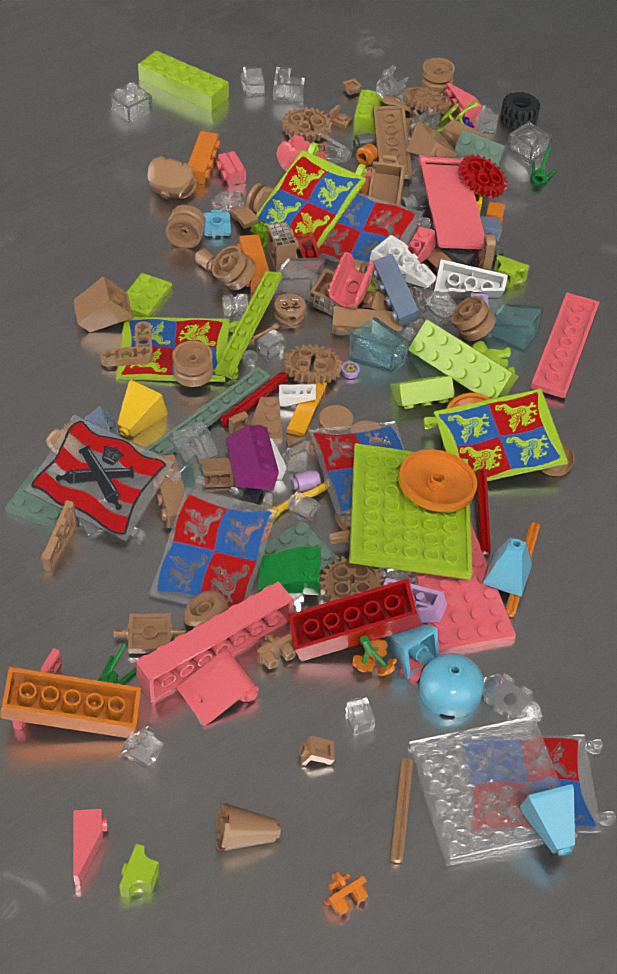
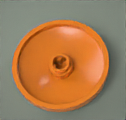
M427 449L410 454L402 462L398 475L399 485L403 493L412 502L425 509L437 512H453L466 507L473 500L477 490V478L472 468L458 456L441 450Z

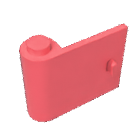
M228 650L216 655L176 687L205 726L239 699L242 702L254 700L259 690L258 686Z

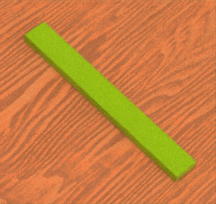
M266 271L214 369L216 375L232 377L283 277L281 272Z

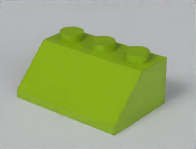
M361 89L354 117V132L373 133L376 135L374 107L388 106V104L381 101L382 97L376 91Z
M441 375L390 384L397 405L403 406L404 409L414 408V404L421 403V406L432 405V401L438 400V403L449 402V398H455L452 376Z

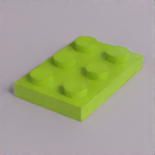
M141 273L127 291L132 314L138 317H151L172 289V283Z

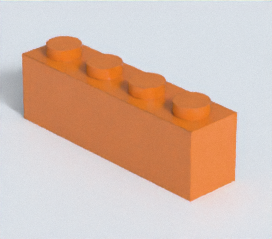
M204 131L199 133L188 165L193 167V177L197 179V184L205 185L206 180L210 178V169H213L214 159H217L218 150L221 148V140H219V134Z
M259 234L239 236V243L236 244L256 263L254 276L246 285V287H249L251 294L255 293L264 273L269 271Z

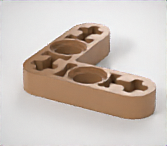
M494 234L484 235L482 249H472L473 253H475L474 257L477 267L480 269L491 271L496 246Z
M141 321L135 325L136 347L103 350L100 353L101 364L111 367L150 363L153 360L150 324L146 321ZM141 341H148L146 344H140ZM126 354L131 355L129 358H123L122 356Z

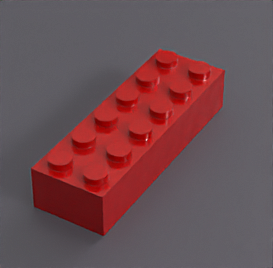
M408 578L288 614L294 650L301 662L362 644L360 638L364 635L368 636L370 641L422 626L415 595Z

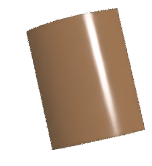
M229 457L194 459L196 488L234 486V477Z

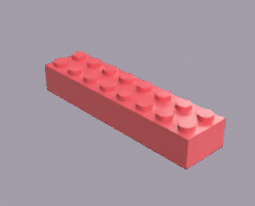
M279 582L268 585L261 592L250 595L239 604L232 605L227 611L213 616L211 620L204 624H199L186 634L177 636L170 643L159 646L154 652L141 656L136 661L138 686L151 703L177 689L178 685L222 651L228 650L234 656L262 640L264 635L272 634L288 625V614L292 613L293 598Z

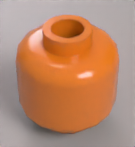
M365 144L360 147L356 152L358 163L370 166L373 164V161H377L378 149L376 146Z

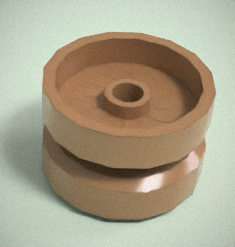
M444 58L427 59L422 65L421 86L444 94L447 83L453 84L454 64Z
M191 205L175 207L170 214L165 229L168 240L180 248H193L198 245L206 225L204 214L198 208Z
M235 245L228 246L219 252L212 264L213 275L231 290H239L245 287L254 276L256 270L254 260Z
M473 296L460 302L454 308L450 317L453 325L467 341H475L484 337L492 330L496 322L495 315L488 308L483 298L479 296Z
M186 341L175 347L173 351L175 379L180 384L188 387H198L210 381L213 376V358L210 347L200 341Z

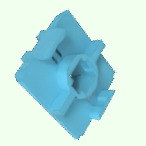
M211 210V213H203L206 218L204 228L206 236H212V238L220 236L221 238L231 234L229 213L222 212V210Z

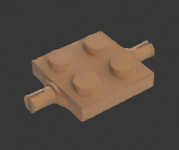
M171 613L129 614L127 629H114V638L127 637L128 654L152 653L159 646L170 643L173 640V636L186 634V628H173Z

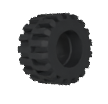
M515 92L506 95L501 108V121L513 129L532 128L538 121L540 111L539 100L525 92Z

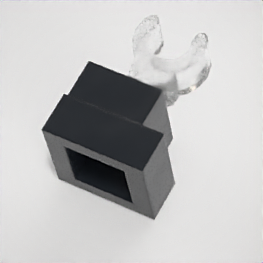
M231 487V494L243 495V504L257 509L265 497V490Z

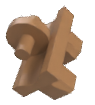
M268 633L264 635L265 642L260 643V648L257 649L258 664H264L269 670L278 665V656L282 655L286 661L295 658L296 653L291 634L280 638L279 636L272 637Z

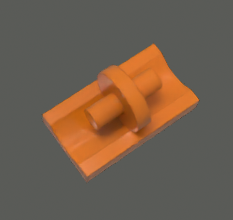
M334 872L331 875L333 882L328 885L330 891L338 888L339 891L323 900L326 907L331 905L339 916L351 908L344 896L350 893L356 904L369 896L364 886L367 880L363 875L346 885V881L351 879L350 875L345 873L341 876L338 872Z

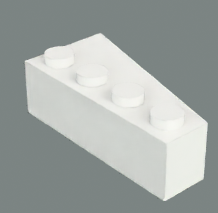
M441 259L431 298H470L471 293L487 294L488 298H501L505 291L508 275Z

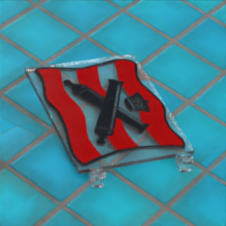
M73 415L25 489V492L61 510L66 500L74 502L77 518L126 542L130 536L143 542L146 538L145 532L135 527L166 476L176 483L180 482L182 476L179 471L171 469L174 465L173 461L77 415Z

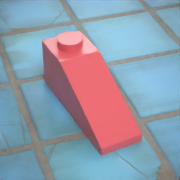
M102 809L74 810L73 877L75 886L81 885L103 842V831H108L107 817H103Z

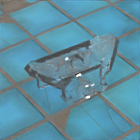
M391 65L389 69L383 70L381 78L376 81L375 91L382 98L388 95L398 98L409 79L406 77L397 82L392 76L396 70L394 65ZM385 82L389 85V89L386 88Z
M497 673L496 675L485 677L484 701L491 707L495 705L493 710L503 717L507 714V718L515 724L539 723L543 716L539 705L531 696L533 694L532 691L523 685L521 688L514 685L513 683L516 680L506 673L503 676ZM509 693L514 694L517 698L516 703L512 706L506 705L504 701L505 696Z

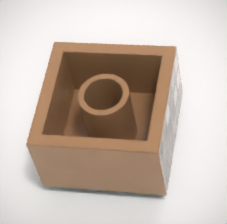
M287 222L267 225L266 251L275 271L281 272L295 269L296 262L298 261L296 253L298 241L293 237L292 228H289Z
M325 268L310 290L308 305L333 316L334 306H344L335 303L329 298V285L335 272Z

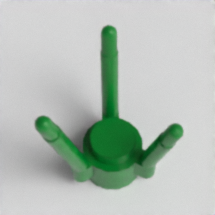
M548 146L540 168L535 170V161L532 162V175L530 179L536 184L547 183L548 179L556 172V169H553L547 175L544 169L551 146Z
M125 643L122 644L115 658L114 655L110 656L98 681L122 685L136 673L135 667L118 681L119 675L113 670L126 648Z

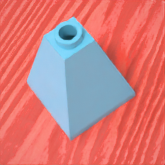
M510 537L494 551L483 584L522 597L532 567L527 543Z
M422 624L420 627L384 637L394 658L397 659L400 669L402 668L406 679H409L410 675L420 669L418 668L410 672L409 659L411 657L419 663L426 665L431 659L439 655L437 628L434 626Z
M570 784L528 795L520 805V810L553 854L558 853L559 856H564L572 853L571 848L575 845L573 785Z

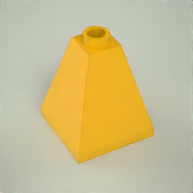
M130 380L117 423L119 427L118 432L124 437H134L164 418L168 413L162 394Z

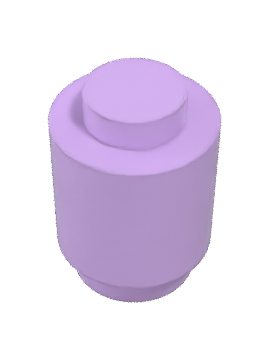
M312 470L294 474L293 479H291L292 488L298 493L311 490L321 484L319 473Z

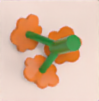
M362 636L360 641L365 649V653L362 657L355 655L352 665L357 667L358 671L366 672L373 671L376 662H379L382 666L377 674L379 676L391 674L395 669L394 664L397 662V659H389L387 662L382 659V656L385 657L387 655V642L380 639L370 641L368 636Z

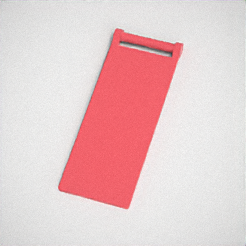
M419 155L418 163L421 166L438 246L440 248L482 249L485 234L474 191H470V186H465L466 181H461L463 177L459 176L460 172L458 169L460 167L450 166L460 165L464 157L458 159Z

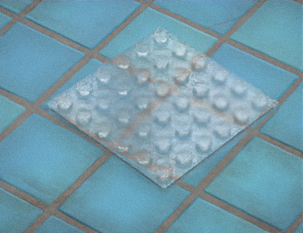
M535 716L409 742V750L446 866L545 845V842L520 810V805L528 795L561 787ZM574 821V825H575V838H577L578 835H579V832H578L577 826H576L575 821Z

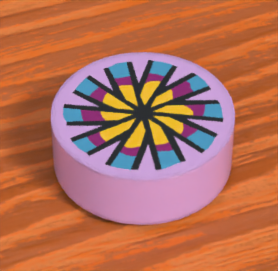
M351 361L345 362L341 369L342 375L348 379L356 378L359 375V365Z

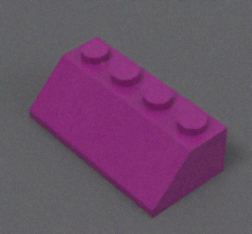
M247 425L226 437L225 442L235 486L274 490L279 470L267 427Z

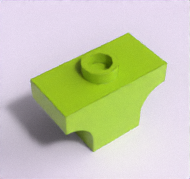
M498 255L494 271L508 275L506 285L513 287L516 282L526 281L530 265Z
M136 844L129 862L126 861L123 865L121 873L123 878L119 885L122 897L130 899L131 895L137 891L149 893L153 891L160 872L159 862L151 860L146 856L145 846Z

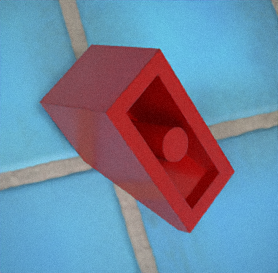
M310 231L297 236L298 245L308 272L324 267L313 232Z

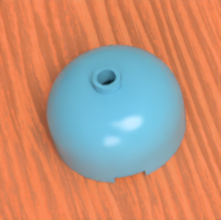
M445 653L431 659L424 667L419 683L420 697L428 709L438 715L441 713L455 716V718L464 717L472 713L479 706L484 691V678L479 667L468 657L456 653Z

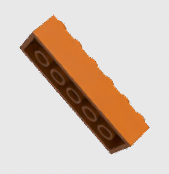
M9 667L0 719L132 739L137 725L141 688Z

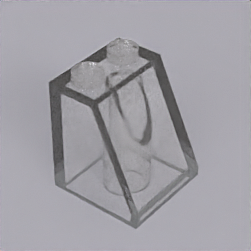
M325 258L287 259L279 267L278 272H281L283 277L275 293L280 295L287 293L301 296L306 304H308L310 290L325 269Z

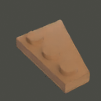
M260 397L251 425L267 427L269 437L273 439L274 443H283L279 397Z
M66 500L46 549L41 554L44 570L52 571L77 528L74 502Z

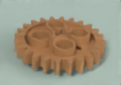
M417 86L407 88L403 95L404 102H407L406 104L410 105L411 108L414 107L415 110L425 111L427 114L431 113L433 115L435 113L444 115V113L450 110L452 103L448 96H444L443 93L434 91V89L430 90L427 87L423 88L422 86L419 88Z
M307 106L305 109L299 107V110L293 108V111L289 110L288 113H285V117L282 120L283 131H285V135H289V138L298 135L303 136L305 141L311 140L314 142V139L320 141V138L325 139V135L328 136L329 132H331V118L328 117V114H324V111L319 112V109L313 110V107L310 109Z
M302 344L301 348L295 346V350L290 349V353H286V356H284V369H286L285 373H289V377H294V381L300 379L301 383L306 381L307 384L314 382L317 385L320 382L324 385L325 381L330 383L331 379L336 380V376H340L342 360L340 355H336V351L331 352V348L325 349L324 345L320 348L318 344L315 346L308 344V347ZM313 356H316L314 360L313 372H310L312 366V358Z
M341 556V561L333 559V565L327 563V569H322V575H320V595L324 596V602H330L383 586L385 579H383V573H380V567L374 568V566L349 563V557L346 560Z

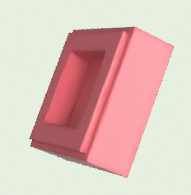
M411 657L409 659L410 672L418 668L420 669L410 675L409 679L417 684L420 681L425 664L419 663ZM401 668L399 672L404 675V672Z

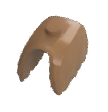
M163 156L155 157L151 160L147 173L148 184L153 192L165 199H169V197L186 199L197 188V179L193 177L194 170L192 166H189L187 163L182 164L181 161L176 159H165Z

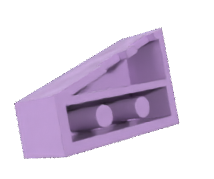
M386 577L383 586L398 580ZM411 584L421 622H440L448 605L444 593Z

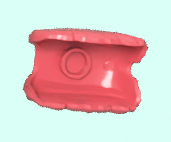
M292 136L288 142L283 141L278 145L276 150L277 161L287 172L301 150L308 152L311 143L304 141L303 136ZM321 151L315 155L326 160L325 154Z
M345 252L329 285V298L341 306L357 309L369 288L375 267L374 261L371 260L366 273H362L355 269L352 254Z

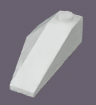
M390 235L371 252L369 264L371 260L375 261L393 253L400 271L408 283L428 288L437 279L425 264H421L417 260L416 254H412L408 250V246L393 235Z

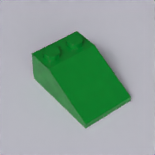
M297 547L261 556L258 593L266 586L279 582L289 594L319 595L321 547Z

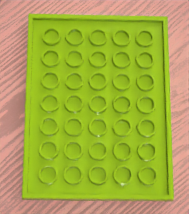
M355 443L349 563L471 580L470 503L466 507L453 512L432 511L415 504L403 493L398 481L402 462L414 452Z

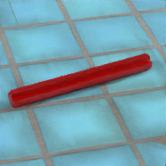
M283 371L278 373L221 416L220 423L224 426L229 425V418L243 411L246 412L259 402L260 397H266L278 388L279 385L286 382L287 374Z
M478 469L476 471L480 549L483 555H489L491 553L487 471L485 469Z

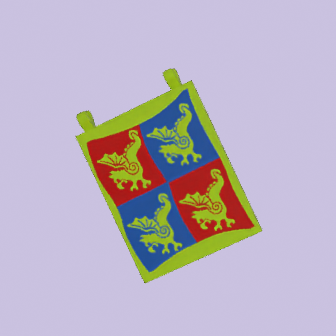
M312 142L308 152L301 150L257 212L258 224L250 227L267 235V225L287 222L289 228L293 230L294 239H297L299 235L312 231L319 249L366 182V178L363 177L367 173L366 166L359 164L356 173L315 156L319 152L317 143Z
M132 317L124 321L120 348L136 347L135 325L138 322L146 321L151 326L153 360L147 364L118 366L116 380L177 381L173 370V351L175 347L186 341L203 342L212 350L213 376L208 382H225V377L232 380L238 379V367L235 369L232 377L216 375L214 369L228 344L229 331L234 333L239 321L230 323V319ZM141 341V342H140V344H146V343H148V341ZM126 354V355H123L122 357H123V358H129V357H131V355H127V354Z
M542 389L434 411L435 417L424 418L423 425L426 430L438 426L445 451L459 458L468 459V465L472 468L475 475L478 469H485L487 471V481L568 464Z

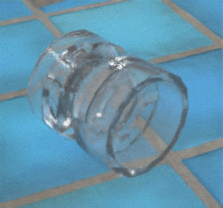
M247 293L237 294L236 297L233 295H222L224 318L234 317L235 314L243 316L249 304Z

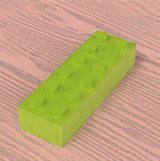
M159 51L153 52L138 64L139 80L211 112L229 97L228 81Z
M427 319L408 349L446 375L452 376V379L474 393L483 394L491 399L507 396L519 377L506 367Z

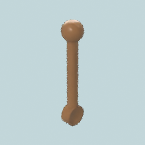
M274 323L270 328L252 336L249 343L255 342L256 338L273 329L277 330L279 328L278 323Z

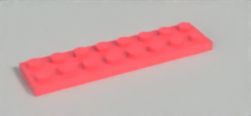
M566 293L532 380L531 389H542L544 393L561 398L566 397L597 312L599 301Z

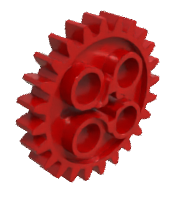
M474 154L471 156L467 155L459 165V176L463 177L461 181H466L465 186H470V191L474 189L475 194L480 193L481 197L485 195L487 199L489 197L494 199L495 196L498 198L504 193L508 183L505 181L507 177L503 176L504 172L500 171L501 167H496V163H491V159L486 160L485 156L481 158L479 154L477 156Z

